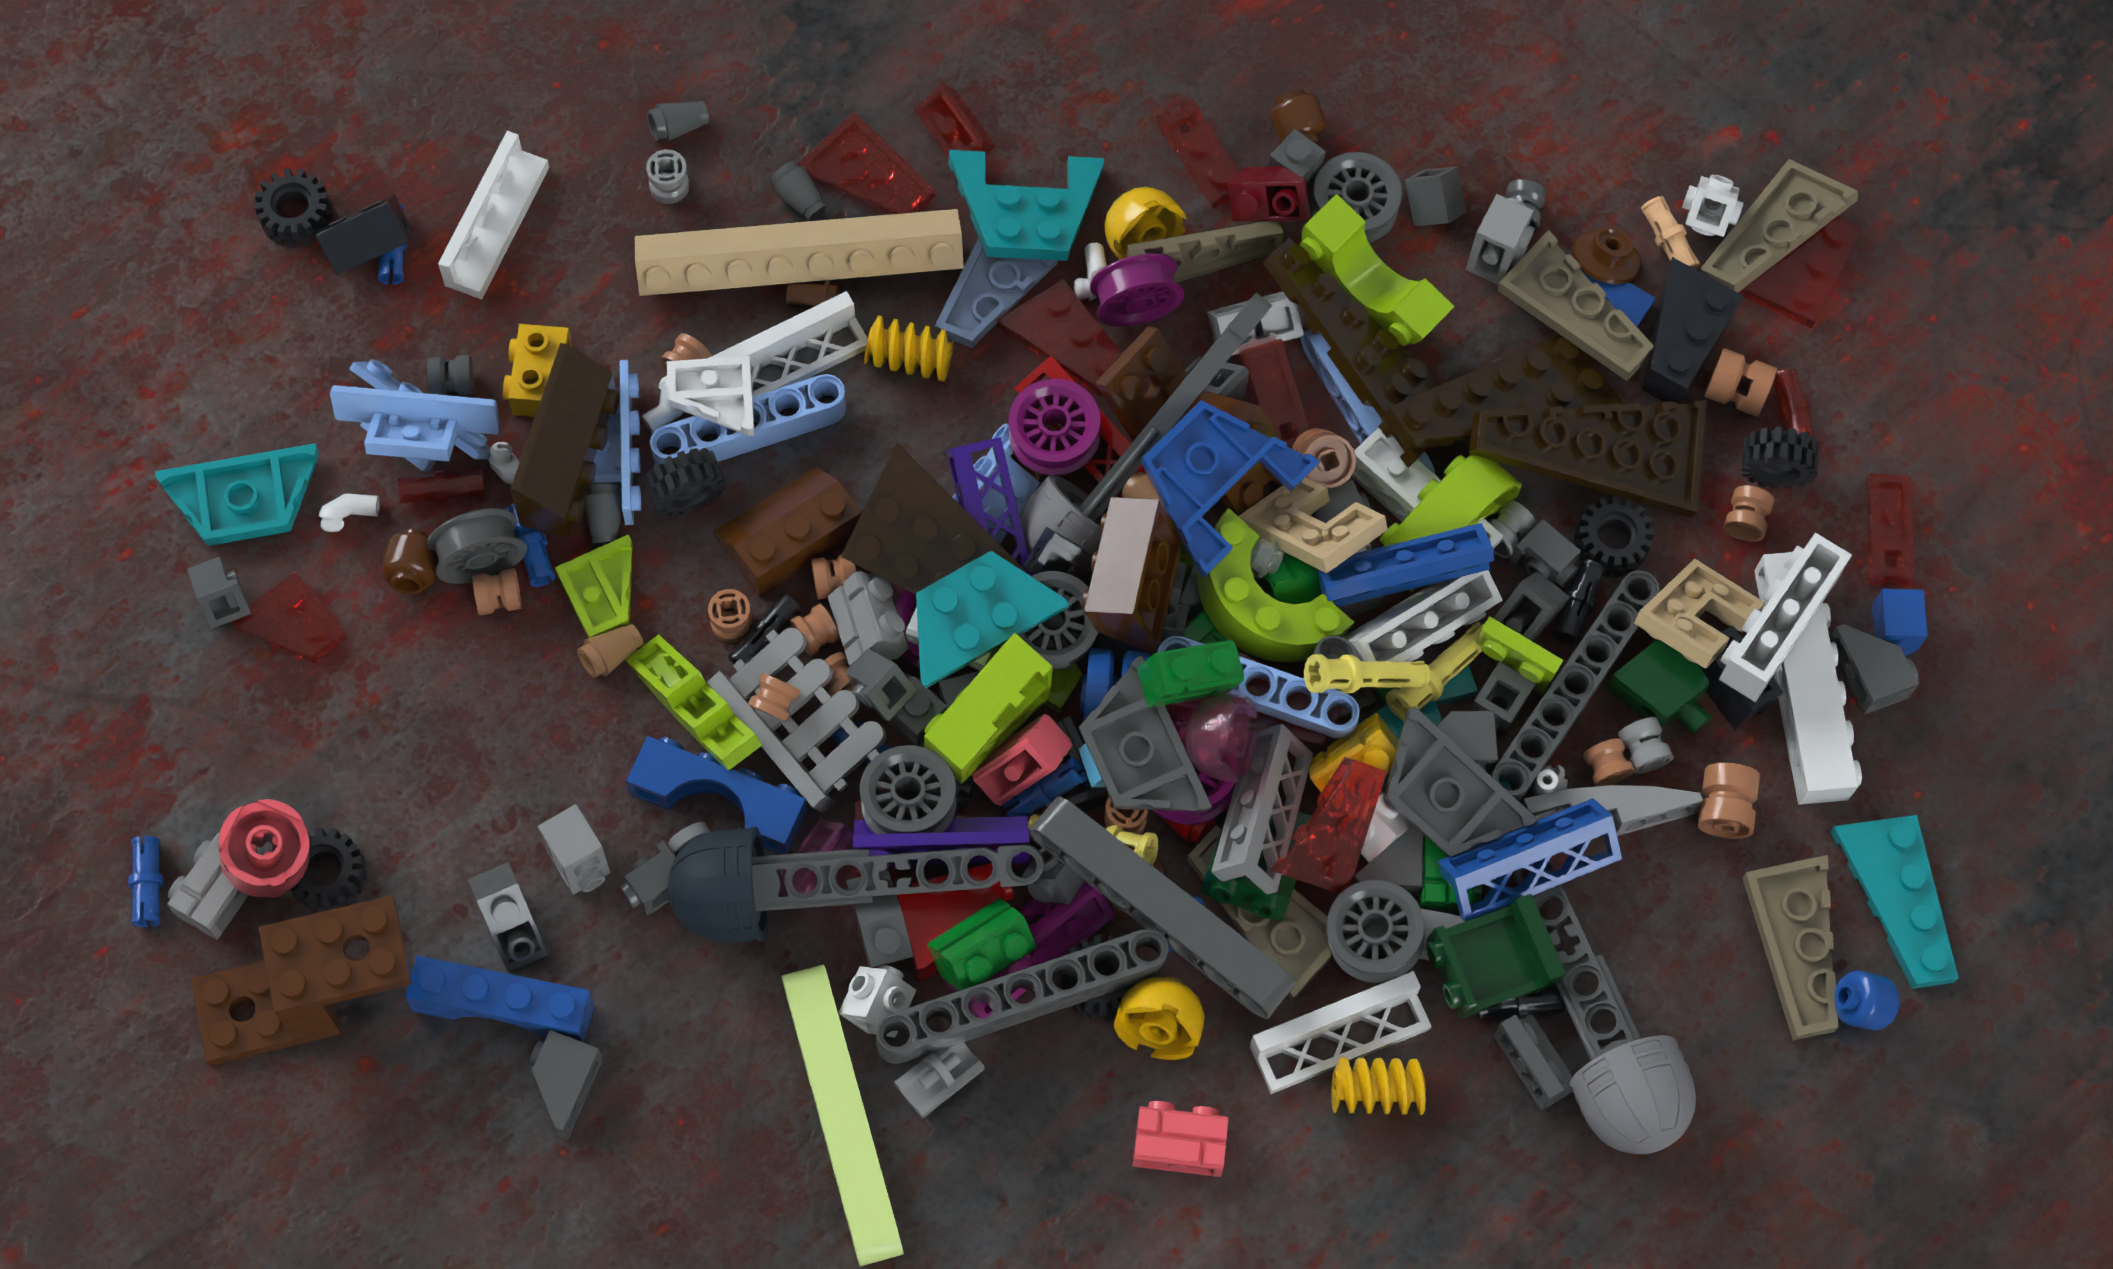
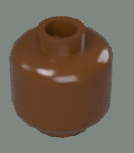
M1296 89L1274 100L1275 106L1270 111V119L1280 144L1294 129L1315 144L1320 142L1318 136L1326 130L1327 121L1316 95L1305 93L1303 89Z
M408 529L403 533H397L390 537L385 545L381 568L382 575L397 592L418 594L433 585L437 577L436 568L439 564L437 553L428 549L427 540L429 537L421 530Z

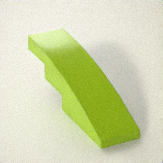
M659 634L625 659L629 667L657 699L727 771L762 746L757 735L734 715L729 704L705 682L700 671Z

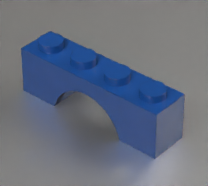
M647 736L626 779L631 796L670 810L682 799L694 794L712 793L723 796L740 809L745 818V829L757 827L761 834L764 849L779 855L789 854L807 814L806 798L801 797L802 794L797 789L786 784H779L778 787L765 783L760 775L745 768H740L738 771L733 769L727 771L711 754L702 752L697 756L685 751L679 742L667 737H661L660 740Z
M418 955L416 956L411 974L412 984L408 985L405 995L413 1012L452 1020L461 1017L488 1018L522 1027L541 1038H546L549 1030H552L585 1043L595 1005L590 991L586 989Z

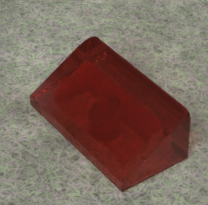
M943 83L940 84L914 108L917 115L948 157L949 150L981 151L986 154L996 147L957 91Z

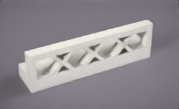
M510 131L506 132L438 263L446 287L481 300L549 169L548 160L522 151L518 134Z
M846 291L710 358L750 356L752 395L754 397L806 380L865 351L868 338L855 318L854 303ZM849 326L857 340L845 347L830 343L833 333ZM806 346L820 350L817 361L810 364L794 361L797 351ZM772 364L784 367L780 379L769 382L758 379L761 368Z
M1377 428L1354 450L1356 465L1351 477L1401 522L1421 502L1417 496L1425 485L1434 478L1438 482L1441 481L1418 459L1407 468L1400 458L1404 450L1395 438H1386L1380 428ZM1483 519L1479 523H1482L1494 549L1501 542L1503 535Z
M1414 971L1253 1035L1250 1049L1270 1094L1335 1069L1341 1057H1346L1349 1062H1352L1357 1058H1362L1430 1030L1432 1026L1417 996L1421 986ZM1408 1002L1417 1021L1416 1024L1406 1028L1386 1022L1391 1008ZM1385 1011L1382 1019L1373 1016ZM1364 1021L1378 1027L1374 1040L1363 1045L1346 1038L1351 1024ZM1345 1027L1342 1036L1333 1033L1334 1031ZM1383 1029L1391 1032V1034L1380 1038ZM1321 1036L1339 1043L1334 1057L1324 1061L1306 1054L1311 1040ZM1305 1043L1302 1052L1293 1049L1294 1047ZM1343 1045L1351 1048V1050L1340 1054ZM1279 1053L1299 1059L1294 1073L1277 1080L1267 1058ZM1303 1061L1312 1065L1300 1070Z

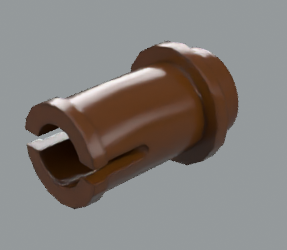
M826 280L824 284L811 282L788 283L786 302L788 306L815 307L839 295V286L832 285L830 280Z

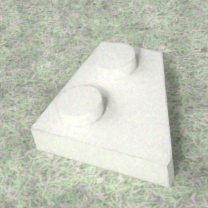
M750 356L667 361L668 400L671 407L747 436L755 435Z

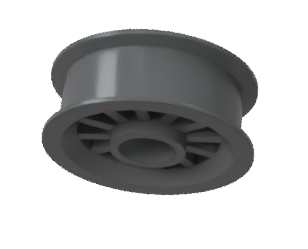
M1362 152L1338 155L1324 164L1317 174L1311 199L1312 215L1314 216L1337 194L1366 221L1364 230L1369 243L1375 242L1385 236L1395 224L1402 198L1400 180L1389 164L1374 155ZM1358 196L1361 197L1363 201H1354L1349 197Z
M481 509L459 515L436 528L430 534L427 546L428 549L437 553L439 564L436 568V574L438 578L452 584L473 583L472 575L487 573L489 576L499 575L502 570L510 569L518 564L525 556L527 546L523 540L516 537L514 531L518 523L516 515L506 509Z
M1046 571L1037 573L1031 577L1051 590L1057 591L1059 595L1062 596L1064 593L1070 597L1067 601L1069 608L1058 613L1063 619V626L1060 629L1049 630L1041 623L1032 628L1035 629V632L1028 638L1024 633L1019 637L1053 666L1052 670L1062 669L1082 659L1097 636L1098 632L1087 615L1084 614L1082 608L1083 594L1089 588L1078 578L1064 572ZM1074 604H1077L1080 610L1068 611ZM1083 618V625L1071 622L1072 620ZM1068 630L1081 635L1076 640ZM1039 637L1043 638L1041 648L1033 644ZM1060 637L1069 645L1068 647L1062 648ZM1049 640H1053L1055 650H1046Z
M913 745L890 748L880 753L868 764L861 778L862 814L868 827L874 834L944 833L954 818L957 805L954 774L948 763L941 756L927 748ZM904 792L918 794L916 798L911 800H904L899 797Z
M1367 880L1350 886L1336 898L1327 918V934L1331 954L1341 969L1356 979L1371 983L1390 981L1406 974L1421 956L1425 940L1422 911L1415 898L1407 890L1395 883L1384 880ZM1373 904V909L1368 910L1366 905ZM1380 904L1386 905L1384 910H1380ZM1358 909L1361 913V916L1354 913V911ZM1396 909L1399 913L1392 916L1393 912ZM1346 921H1347V922H1349V923H1351V924H1353V925H1345V924H1346ZM1374 924L1382 925L1388 930L1380 938H1370L1364 933L1369 926ZM1360 947V948L1358 949L1357 953H1355L1354 951H1352V950H1354V949ZM1390 947H1393L1398 951L1394 954ZM1368 952L1372 953V959L1365 958ZM1383 952L1386 958L1379 959V953Z

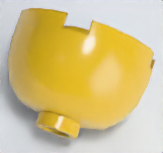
M1146 186L1134 188L1122 194L1107 212L1104 223L1107 243L1119 260L1127 258L1128 245L1185 235L1186 229L1182 226L1183 218L1186 219V214L1164 191Z
M1169 976L1151 977L1140 980L1124 994L1118 1007L1114 1028L1118 1037L1136 1051L1138 1045L1142 1044L1156 1049L1150 1057L1164 1060H1179L1191 1056L1195 1046L1198 1047L1205 1015L1199 997L1179 979Z

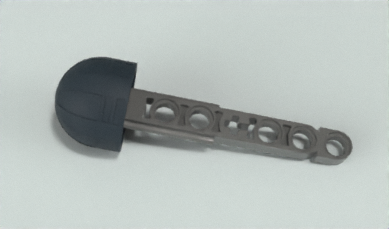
M757 827L724 829L697 837L678 853L672 863L668 876V897L672 910L680 923L700 938L714 942L732 943L739 941L751 942L752 940L764 941L767 935L769 910L873 903V896L988 888L1000 881L1001 887L1023 886L1032 884L1039 879L1044 870V859L1037 848L1025 844L999 846L998 852L987 847L870 855L869 848L765 856L761 834ZM1026 852L1036 859L1037 867L1033 875L1020 877L1014 873L1011 864L1016 854ZM978 855L987 857L993 866L991 876L982 881L972 878L968 872L970 859ZM934 858L943 860L949 869L947 879L939 884L928 881L924 874L926 863ZM909 860H918L916 876L920 886L911 885L913 876L898 879L897 886H890L889 879H882L881 871L888 869L889 862H895L896 869L906 870L912 868ZM853 865L860 871L861 882L856 889L847 890L838 883L837 872L842 866ZM809 868L814 871L818 879L815 890L809 893L797 890L793 882L797 870ZM779 869L787 870L784 883L788 895H781L783 880Z

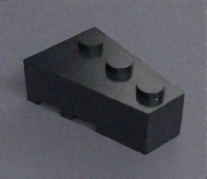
M1672 257L1662 282V292L1652 338L1654 347L1652 355L1647 360L1642 391L1662 402L1681 404L1733 320L1744 296Z

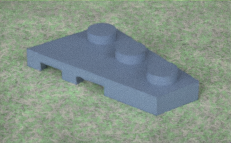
M978 238L935 324V334H939L942 329H945L948 339L973 348L1057 265L1058 260L987 257Z

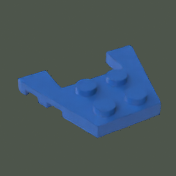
M1201 400L1142 457L1140 462L1195 566L1205 578L1231 552L1233 547L1202 517L1257 462L1263 464L1291 492L1317 467L1320 461L1308 453L1303 455L1287 447L1286 442L1274 436L1269 438L1249 428L1250 424Z

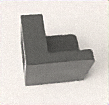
M1458 166L1425 169L1405 180L1412 220L1415 226L1450 223L1466 213Z

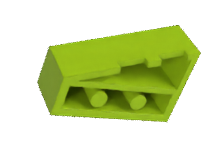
M1014 632L972 682L957 695L944 714L939 713L928 723L924 730V748L941 756L950 766L955 779L962 784L1050 698L1053 666Z

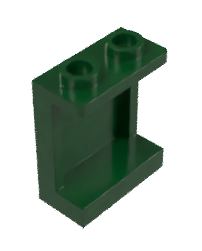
M1298 811L1278 891L1268 895L1246 875L1222 882L1211 872L1223 831L1222 828L1205 874L1201 893L1211 897L1218 903L1231 904L1251 911L1258 917L1283 921L1318 818ZM1271 815L1269 827L1273 841H1275L1277 832ZM1261 850L1258 866L1266 873L1267 864Z
M1532 894L1515 899L1506 908L1445 929L1442 925L1434 928L1427 937L1426 952L1429 961L1434 968L1440 969L1445 984H1443L1445 999L1451 1009L1456 1008L1460 1019L1555 986L1566 975Z

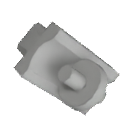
M963 1042L930 1053L897 1079L894 1085L923 1119L985 1070V1066Z

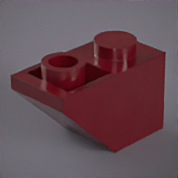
M1282 166L1244 167L1227 183L1233 221L1309 220L1311 218L1306 179Z

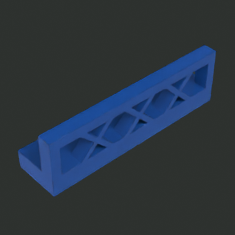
M1482 523L1355 553L1328 573L1319 569L1317 571L1321 594H1324L1328 601H1332L1339 607L1490 570L1489 562L1494 561L1493 547Z
M1592 798L1535 821L1529 826H1523L1503 834L1499 838L1486 843L1483 842L1466 851L1438 861L1441 876L1454 889L1460 917L1466 922L1511 905L1517 898L1528 894L1533 896L1622 859L1612 814ZM1604 835L1607 850L1593 856L1584 854L1592 839ZM1560 852L1569 854L1561 869L1553 872L1545 869L1552 855ZM1520 868L1530 870L1522 885L1514 888L1505 885L1513 871ZM1481 884L1491 887L1484 900L1470 905L1467 890Z

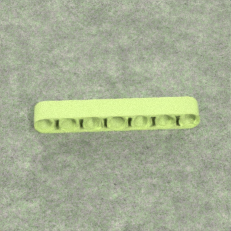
M822 964L782 975L787 1001L859 1266L903 1255L901 1240L825 965Z

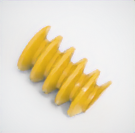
M878 315L869 332L864 364L873 356L874 367L881 368L888 359L890 370L897 372L904 362L906 374L913 375L920 365L921 374L924 378H929L936 368L938 380L944 382L952 358L954 341L952 343L948 342L945 329L940 331L936 339H932L930 326H925L920 336L915 333V326L912 322L909 323L904 333L900 332L898 319H894L889 328L885 329L883 318Z
M1346 1057L1339 1058L1332 1076L1331 1103L1333 1113L1337 1112L1340 1101H1345L1349 1114H1354L1358 1101H1363L1367 1114L1372 1113L1376 1102L1381 1103L1384 1114H1389L1393 1102H1398L1402 1115H1407L1411 1102H1416L1419 1115H1423L1426 1103V1084L1419 1061L1417 1059H1410L1404 1070L1401 1060L1394 1058L1391 1060L1388 1069H1386L1383 1059L1375 1058L1369 1070L1365 1058H1357L1353 1069H1351L1349 1060Z

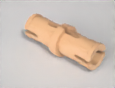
M1657 196L1647 201L1641 207V210L1653 228L1658 248L1664 249L1670 261L1674 257L1686 265L1698 269L1701 264L1685 237L1687 232L1684 226L1678 224L1673 217L1664 196Z

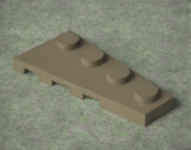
M1788 159L1700 268V272L1736 292L1741 291L1857 202L1858 191Z
M1257 221L1247 225L1128 245L1127 257L1140 254H1162L1171 257L1177 265V271L1174 275V281L1177 283L1268 256L1282 244L1284 232L1279 221Z
M1548 230L1499 282L1498 292L1628 381L1652 355L1653 344L1621 309L1616 310L1605 298V291L1596 282L1592 284L1580 270L1581 265L1571 254L1566 255L1557 245L1556 237Z
M1217 825L1211 829L1188 855L1187 861L1202 881H1204L1208 865L1222 830ZM1295 889L1292 892L1283 921L1261 918L1246 909L1231 904L1219 903L1244 938L1292 976L1295 986L1287 995L1292 1002L1332 957L1327 934L1328 916Z
M1828 855L1749 871L1742 877L1793 1041L1835 1032L1839 1027L1834 999L1836 978L1832 966L1834 946L1833 932H1830L1829 917L1831 898L1827 885Z

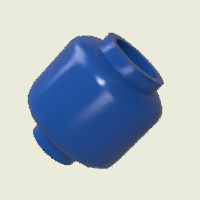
M1856 970L1843 976L1835 988L1834 999L1838 1018L1846 1025L1877 1031L1885 1029L1891 1024L1898 1013L1900 1005L1899 992L1895 984L1886 976Z

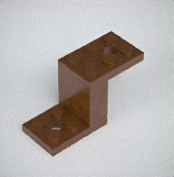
M1148 326L1095 384L1132 441H1134L1188 375L1159 329ZM1149 376V390L1145 395H1142L1143 381ZM1204 390L1176 422L1177 424L1202 400L1250 424L1249 428L1269 438L1274 436L1280 439L1260 406ZM1257 462L1221 500L1227 509L1229 508L1239 516L1262 500L1265 484H1269L1268 495L1283 484L1263 464Z
M393 895L260 926L259 933L264 961L191 978L205 1060L209 1066L339 1035L341 1032L335 1006L336 1002L412 984L396 901ZM355 940H365L370 944L367 956L358 961L348 959L346 957L348 945ZM243 1001L255 1003L256 1010L252 1018L244 1022L233 1019V1010L238 1003Z

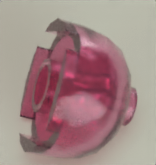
M1232 694L1216 695L1202 701L1191 713L1190 718L1183 722L1180 739L1183 745L1186 746V752L1195 769L1209 778L1231 783L1240 782L1236 777L1237 775L1246 776L1254 758L1258 731L1250 730L1249 717L1257 718V710L1252 699L1247 696Z

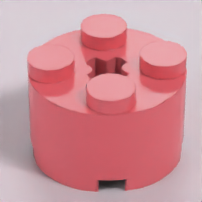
M271 799L257 800V802L245 806L242 805L235 809L224 821L219 834L220 865L227 880L239 891L254 897H280L301 880L307 869L310 850L309 834L299 813L289 805ZM266 842L272 844V852H266L264 855L257 854V847H263Z

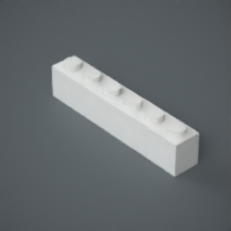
M1792 552L1764 554L1754 570L1759 598L1765 602L1762 610L1768 603L1767 600L1763 599V596L1776 577L1783 580L1790 571L1784 565ZM1823 602L1774 674L1775 681L1784 692L1778 697L1798 805L1848 801L1862 780L1860 764L1857 760H1853L1851 751L1854 741L1853 726L1851 721L1845 720L1843 706L1846 703V690L1844 683L1838 681L1835 669L1838 665V649L1835 642H1830L1828 628L1831 624L1830 608L1827 603Z

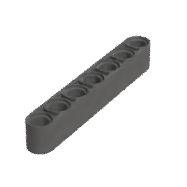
M1636 570L1629 573L1623 579L1496 765L1491 777L1499 784V780L1511 781L1517 790L1507 791L1520 803L1534 784L1539 772L1544 769L1638 630L1639 626L1634 624L1639 611L1660 592L1659 583L1652 574ZM1629 592L1639 594L1643 600L1634 599ZM1608 623L1618 624L1623 631L1613 630ZM1587 653L1597 655L1602 660V663L1590 660ZM1565 685L1576 686L1581 694L1571 693L1566 689ZM1543 716L1555 718L1560 726L1548 724ZM1521 748L1533 749L1537 753L1538 758L1526 756Z
M1057 796L1029 829L1031 837L1043 849L1145 929L1157 930L1164 935L1169 948L1255 1015L1263 1019H1269L1295 986L1294 979L1285 969L1070 801Z
M1139 930L892 1013L884 1017L878 1024L876 1031L877 1051L881 1058L889 1063H904L1138 983L1140 980L1156 977L1164 968L1169 949L1168 942L1164 935L1157 930ZM1141 947H1150L1156 951L1158 959L1151 962L1143 961L1137 956L1136 950ZM1099 961H1109L1115 965L1117 972L1109 976L1101 975L1096 971L1094 965ZM1062 974L1069 975L1074 979L1076 985L1068 990L1059 989L1053 983V978ZM1024 988L1032 992L1034 999L1028 1004H1020L1013 1000L1011 993L1016 989ZM982 1002L989 1005L993 1012L986 1018H977L970 1013L969 1008L975 1003ZM940 1016L947 1019L951 1026L948 1030L938 1033L929 1029L926 1023L929 1019ZM891 1031H901L907 1035L909 1040L900 1047H894L886 1043L884 1037Z

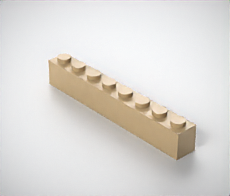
M958 209L635 236V264L639 296L964 268L962 232Z

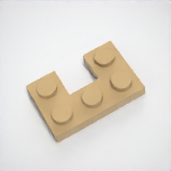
M1308 478L1300 482L1291 492L1282 485L1238 516L1260 536L1259 539L1325 573L1337 567L1388 530L1384 515L1357 502L1327 523L1312 517L1311 515L1327 504L1330 498L1327 487Z
M1694 559L1639 611L1634 624L1647 631L1651 637L1663 641L1683 654L1687 660L1697 663L1706 669L1724 651L1730 638L1698 617L1705 611H1708L1718 617L1723 624L1730 627L1733 626L1742 633L1743 630L1741 629L1755 608L1761 611L1765 602Z

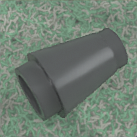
M703 101L657 103L655 108L647 111V121L654 140H664L667 143L702 125L708 124L709 115Z
M790 161L778 169L771 177L770 182L774 185L773 192L808 221L815 220L826 210L827 206L823 202L805 166H799L795 161Z
M594 484L591 487H587V495L582 499H584L592 546L601 547L617 540L622 515V495H620V487L614 484Z

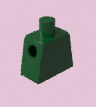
M1658 639L1615 672L1606 688L1610 694L1642 719L1656 717L1662 730L1678 718L1694 735L1712 719L1698 703L1710 685L1707 676L1699 664L1687 660L1683 654Z

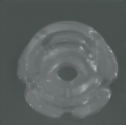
M1260 537L1252 550L1250 566L1253 571L1257 572V577L1259 578L1264 577L1268 572L1274 574L1280 566L1284 552L1278 549L1279 543L1275 538L1270 541Z

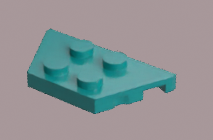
M316 443L155 471V475L161 487L206 546L290 532L319 458V450Z
M989 551L916 593L922 686L924 689H927L1004 645L1014 632L1020 636L1069 608L1067 600L993 551Z

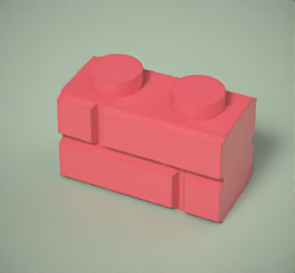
M1043 714L1010 736L972 774L973 781L995 805L1001 806L1012 799L1013 796L1018 795L1056 770L1073 744L1049 715Z
M1151 1101L1148 1107L1140 1106L1132 1167L1221 1177L1225 1159L1228 1117L1219 1116L1218 1109L1206 1106L1193 1107L1192 1112L1176 1111L1174 1104L1165 1101Z

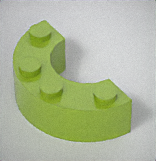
M1336 194L1304 225L1300 246L1308 252L1310 259L1325 273L1330 274L1337 280L1339 286L1354 301L1362 304L1368 311V314L1384 330L1392 333L1396 337L1398 344L1406 346L1407 344L1420 342L1455 306L1427 279L1420 281L1408 280L1389 268L1374 252L1367 240L1364 230L1366 221Z
M1470 454L1466 459L1459 455L1444 471V474L1447 476L1440 482L1435 478L1428 482L1417 496L1421 502L1400 525L1394 523L1390 526L1379 541L1384 546L1478 524L1485 517L1493 519L1507 501L1514 500L1517 497L1522 483L1497 461ZM1417 588L1409 589V591L1412 593Z
M1229 508L1226 510L1214 529L1233 549L1205 578L1197 570L1200 599L1207 616L1216 629L1227 640H1233L1236 647L1242 651L1274 662L1307 660L1314 654V650L1322 638L1327 636L1343 638L1354 624V621L1332 601H1328L1324 594H1321L1311 602L1294 605L1279 602L1264 593L1254 580L1250 566L1252 548L1260 536Z

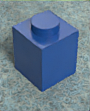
M1882 589L1872 603L1874 636L1901 647L1905 656L1917 652L1928 637L1924 590Z

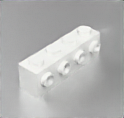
M1817 533L1813 535L1804 549L1797 545L1784 565L1790 571L1783 580L1778 577L1773 580L1763 596V599L1768 601L1762 612L1755 608L1741 630L1747 634L1742 642L1738 643L1733 640L1723 654L1720 662L1725 664L1726 667L1719 680L1756 702L1840 577L1852 554Z
M1489 570L1430 584L1343 638L1351 642L1355 647L1358 655L1357 658L1360 661L1411 662L1424 654L1423 649L1431 644H1439L1455 635L1454 630L1460 626L1469 625L1486 616L1485 611L1501 602L1502 598Z

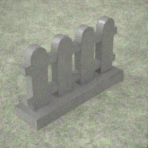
M788 628L778 634L775 630H772L765 636L770 643L747 664L740 659L733 665L738 671L737 673L729 677L719 670L707 683L729 704L734 715L757 735L762 744L761 747L802 796L806 798L812 808L824 814L836 803L829 792L834 787L842 792L849 786L844 779L867 758L872 761L880 754L877 749L884 744L886 731L880 724L874 721H868L859 728L850 718L859 709V699L848 690L838 691L831 697L824 688L833 677L832 667L826 661L814 659L806 666L797 657L804 651L807 644L806 637L802 632L795 628ZM789 664L797 674L786 683L801 690L797 699L791 701L788 708L790 716L787 722H784L749 706L748 703L749 699L754 694H757L760 689L759 679L762 673L775 677ZM815 695L823 705L799 726L791 716ZM782 724L790 733L784 740L776 732V729ZM842 726L850 736L825 757L817 747ZM808 755L816 763V766L811 771L802 762Z

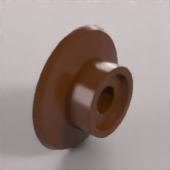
M1606 226L1599 230H1591L1577 237L1573 243L1572 255L1581 265L1580 269L1591 278L1600 282L1625 284L1634 280L1641 270L1640 256L1634 247L1633 240L1625 231L1619 228Z

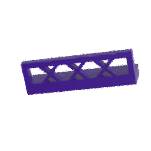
M1001 437L947 449L946 454L957 501L988 532L986 520L994 524L990 532L993 537L996 536L999 529L1013 536L1016 548L1011 556L1015 560L1018 556L1019 562L1023 566L1029 555ZM993 447L997 465L990 477L986 478L974 470L970 453ZM998 473L1002 487L994 483ZM977 479L985 484L980 492ZM990 487L1005 498L1006 507L998 520L984 512L982 500ZM1008 515L1011 528L1003 524Z
M1028 816L953 818L950 826L944 833L874 834L865 820H854L853 849L869 848L870 855L987 847L998 852L999 846L1029 845ZM1021 852L1016 854L1012 859V863H1029V853ZM978 855L971 858L968 864H991L992 862L987 857ZM936 858L926 863V865H947L943 860ZM917 859L909 860L912 866H917ZM889 862V866H895V862Z

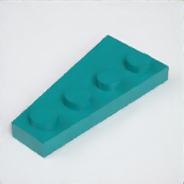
M1917 815L1834 826L1830 833L1836 844L1841 845L1849 861L1847 865L1854 879L1859 880L1869 899L1867 904L1874 917L1879 918L1888 935L1886 940L1911 988L1954 983L1959 977Z

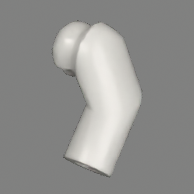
M1090 243L1084 249L1087 278H1077L1074 281V293L1078 300L1089 298V301L1097 298L1091 293L1090 282L1100 270L1107 266L1104 248L1100 243Z
M667 376L663 377L659 382V388L661 389L659 405L641 416L645 426L651 433L680 417L684 412L669 405Z
M497 442L490 448L491 456L488 458L490 467L505 483L512 485L520 461L512 453L510 444Z
M359 494L341 495L322 506L319 516L322 517L321 528L328 532H338L344 526L343 518L351 514L378 516L380 497Z
M1551 765L1546 766L1539 772L1532 785L1533 795L1538 796L1566 790L1568 780L1564 779L1565 769L1560 765L1553 769Z

